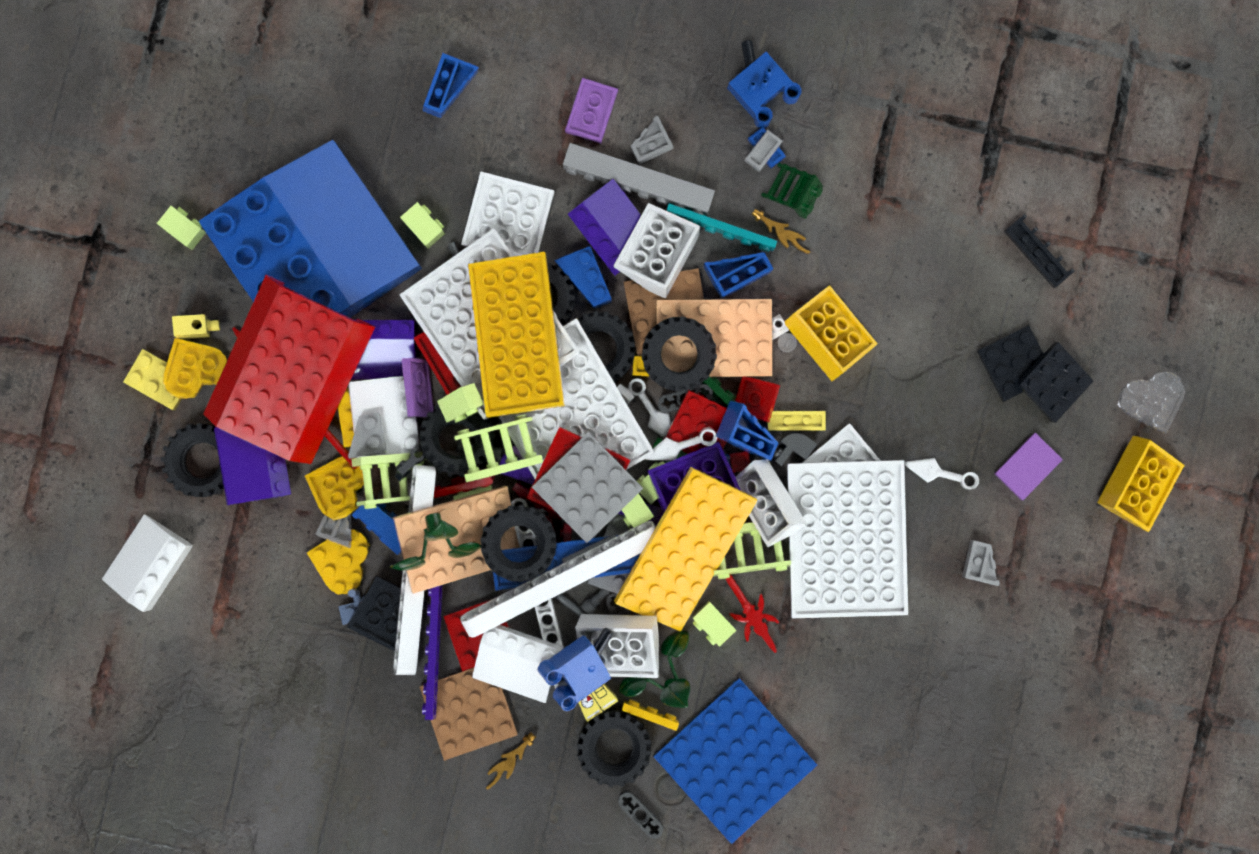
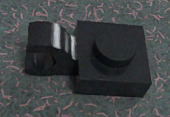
M417 448L411 450L409 459L406 462L402 460L397 465L394 477L400 482L413 470L414 465L423 462L424 454L420 458L414 456L418 450Z

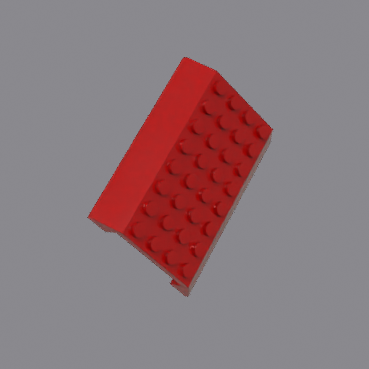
M266 274L203 415L216 427L286 460L312 464L373 334L375 326L358 318L353 320L285 287L284 282Z

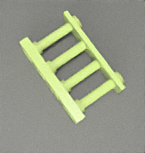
M526 414L516 416L515 421L473 432H469V429L458 431V435L454 436V439H461L469 468L467 470L468 474L464 475L465 481L470 482L543 463L542 455L537 456L536 452L533 451L526 422L532 421V417L527 418ZM518 424L526 451L525 459L519 461L514 456L507 427ZM500 429L507 456L506 464L498 465V462L495 461L488 434L490 431ZM481 435L488 465H486L487 469L479 470V467H476L469 440L471 436Z
M416 452L414 456L420 458L423 452ZM410 453L352 459V467L360 466V470L363 472L366 501L356 502L357 506L364 505L365 509L377 508L376 504L410 500L406 477L401 482L399 481L401 497L391 498L388 473L390 463H395V467H397L402 460L406 462L409 459ZM372 465H378V468H380L383 499L374 500L370 471Z
M753 522L745 523L734 540L738 568L727 569L724 557L719 565V570H715L713 576H718V579L730 578V574L774 568L776 571H784L791 565V560L784 561L782 544L779 541L774 544L776 562L765 564L761 535ZM751 533V536H753L757 565L746 566L741 538L743 534Z

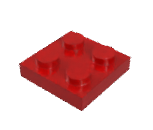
M742 376L735 402L743 403L751 415H754L758 420L770 423L780 385Z

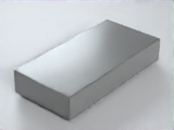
M767 130L744 161L760 172L783 141Z

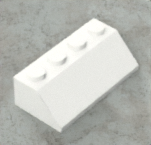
M767 459L754 460L735 477L741 491L757 499L749 517L767 547L793 535L806 524Z

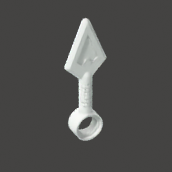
M633 379L629 383L628 389L632 395L640 398L650 413L648 428L664 438L671 425L669 413L657 411L644 392L646 385L643 380ZM634 382L642 384L641 392L635 393L632 391L631 386Z
M705 427L700 431L699 436L679 443L666 437L653 448L655 453L646 458V460L672 461L677 458L680 450L699 443L711 446L717 440V437H715L716 432L711 427ZM705 432L713 433L711 441L703 440L702 436Z
M935 458L905 462V466L927 483L937 477H943L960 482L963 488L969 490L976 488L979 484V478L975 473L967 472L961 475L942 470ZM968 475L974 478L972 486H967L964 482L965 477Z

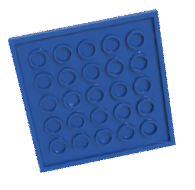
M737 678L653 755L731 844L817 766L814 760L740 678Z

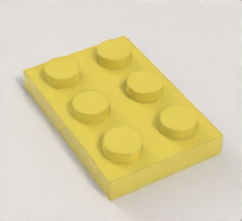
M142 349L123 382L175 411L182 399L172 396L166 390L163 378L167 362Z

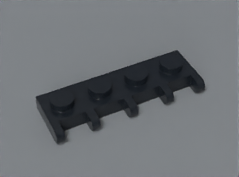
M1024 214L1008 227L1004 233L1053 288H1056L1075 270L1072 268L1067 272L1059 263L1063 259L1062 255L1056 259L1050 253L1047 247L1051 243L1048 241L1044 245L1034 234L1038 228L1035 227L1030 230L1023 222L1027 218L1026 214Z

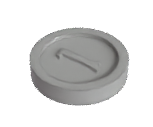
M785 333L779 337L778 347L781 351L791 352L796 348L797 340L794 335Z

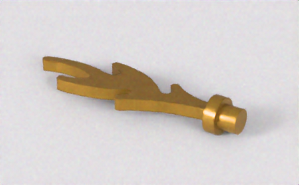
M757 209L753 211L751 215L755 217L757 222L761 220L768 228L769 233L772 232V227L775 228L776 236L784 247H789L787 240H789L798 250L810 254L809 250L801 247L796 239L805 241V237L796 232L784 230L789 224L778 223L764 217L762 210L761 212Z
M532 732L528 736L525 735L523 737L524 743L518 748L501 755L502 758H507V760L498 763L487 773L490 775L494 771L498 772L494 781L486 789L495 785L504 771H507L506 779L512 775L516 765V754L522 760L526 746L534 744L533 741L536 736Z

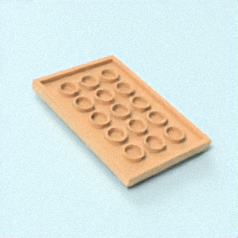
M772 299L656 300V324L671 317H686L703 324L708 332L712 334L713 341L716 344L717 359L715 360V367L709 375L710 377L772 376ZM673 336L662 346V361L671 371H687L696 362V346L692 340L685 336Z
M498 487L393 517L403 560L422 555L424 529L427 528L425 516L433 513L441 514L443 521L458 530V535L449 538L452 545L457 547L469 542L481 545L483 528L488 523L490 517H493L497 511L512 506L508 487ZM515 527L509 528L503 534L500 543L501 550L520 548ZM446 539L428 541L424 559L426 564L415 570L406 571L411 592L414 594L491 570L484 560L481 548L469 556L453 558L448 556V552L451 549Z

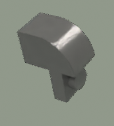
M794 433L787 435L779 441L785 447H780L775 453L774 457L776 459L774 462L782 466L792 452L801 459L806 460L817 444L803 434Z

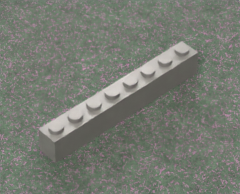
M572 143L569 144L563 162V169L571 175H584L585 179L589 181H595L596 179L602 181L603 185L614 179L623 192L630 193L632 191L638 193V196L641 198L649 199L650 197L656 199V202L659 204L667 205L669 203L705 216L708 214L715 190Z

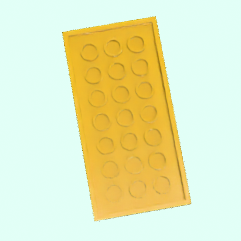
M539 252L468 264L486 417L565 406L546 253Z
M690 467L614 600L615 604L643 616H657V622L681 631L711 581L714 571L718 569L752 511L757 499Z

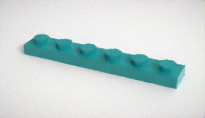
M669 204L666 210L704 227L705 231L715 234L718 232L723 234V237L733 240L735 238L741 240L740 243L751 246L753 244L759 246L758 249L764 252L774 251L777 241L672 204Z

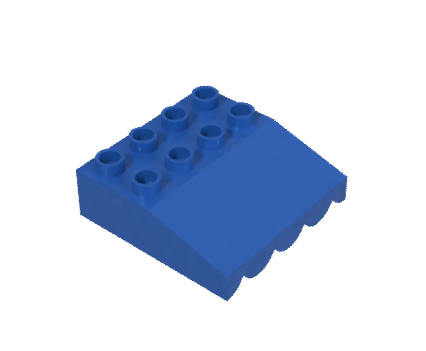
M334 140L263 177L199 220V223L253 302L267 274L284 282L285 287L351 318L422 269Z

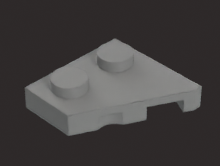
M658 115L653 118L650 126L645 128L641 136L631 145V150L638 164H642L673 149V145Z
M373 413L359 416L348 455L349 459L387 451L380 414Z
M351 514L337 520H332L324 515L316 535L351 548Z
M970 540L962 574L963 578L999 586L1000 583L995 574L996 564L992 557L993 550L991 544Z

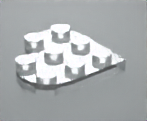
M1159 372L1151 376L1148 381H1130L1120 392L1118 406L1130 417L1165 434L1168 432L1185 396V390H1183V384L1180 381L1181 378L1175 373Z

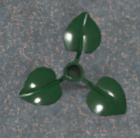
M429 514L425 516L427 528L424 529L422 555L402 560L394 565H390V568L409 571L425 565L424 559L428 541L446 539L451 549L448 552V556L453 558L469 556L478 551L481 545L474 542L464 543L457 547L452 545L449 538L458 535V530L443 521L441 514Z
M680 631L668 636L661 645L662 654L668 655L667 659L674 679L666 680L664 686L651 678L625 677L621 682L619 693L627 697L637 696L644 691L646 682H650L662 690L660 700L663 704L671 707L687 708L690 683L686 679H679L677 677L672 656L679 657L684 653L689 643V632Z

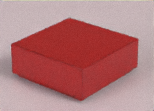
M746 451L729 454L733 473L743 471L750 464L749 454Z

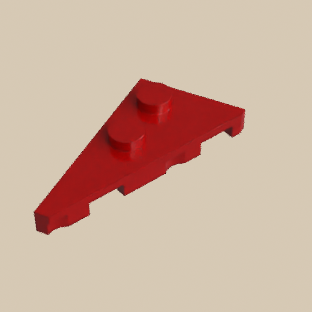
M495 475L466 482L465 477L458 476L451 480L452 484L442 488L440 486L434 487L433 499L461 491L469 492L477 487H488L493 483Z

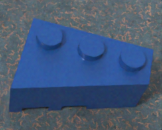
M442 53L423 105V112L441 118L476 76L479 67Z
M590 246L554 260L557 267H560L568 275L572 284L594 309L612 303L611 296Z
M764 252L738 258L723 259L721 261L706 262L703 265L721 300L773 271V267Z
M729 402L715 437L750 454L770 461L778 445L775 438L765 427L759 424L758 419L751 415L743 403Z
M385 503L376 504L377 508L365 509L364 505L360 506L352 516L355 519L359 518L366 525L365 527L369 531L372 530L379 537V540L397 555L401 554L393 517L398 515L393 511L390 513L385 508L387 506Z

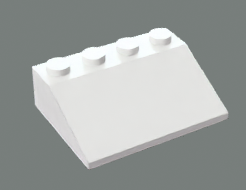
M648 203L616 260L614 267L646 290L666 299L699 238L700 226Z
M403 376L349 383L353 431L355 432L359 416L379 413L387 448L385 452L361 457L411 453V450L417 448V452H420L416 417H408Z
M144 514L102 580L128 603L142 612L150 611L193 545Z
M580 615L575 627L577 639L585 635L594 645L604 628H609L613 631L611 639L599 656L611 677H659L657 616Z
M498 625L483 634L472 678L546 703L551 685L545 682L537 669L542 661L549 660L563 650L564 647Z

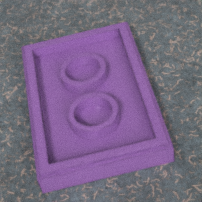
M582 78L565 133L601 144L618 89Z
M403 358L402 368L408 417H427L429 411L431 413L434 411L429 364L426 359Z
M1033 433L994 474L1020 500H1024L1063 459L1036 433Z

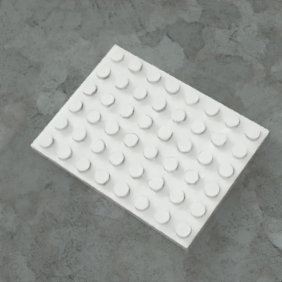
M494 228L400 294L461 387L475 383L483 403L484 398L468 264L514 257ZM554 314L561 367L581 352ZM482 405L481 407L477 408V410L481 417L485 420L487 419L485 415V406Z
M576 318L563 326L581 352L560 367L565 406L502 415L499 418L504 424L515 421L516 416L526 414L527 418L532 417V421L526 422L533 451L536 452L537 456L542 455L543 461L559 427H562L581 437L589 432L603 447L631 459L627 467L629 469L655 452ZM519 424L507 427L511 439L523 459H525L526 451ZM542 463L528 466L535 479Z
M904 460L788 463V494L806 522L797 532L789 536L791 617L908 615Z

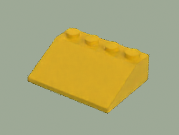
M830 285L784 321L787 328L831 381L843 374L877 345V342Z
M1132 436L1097 503L1110 512L1149 532L1179 477L1184 464L1151 440Z

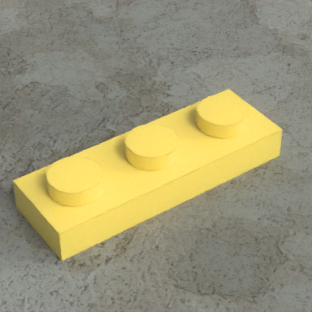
M773 411L770 423L767 422V431L826 430L825 411Z

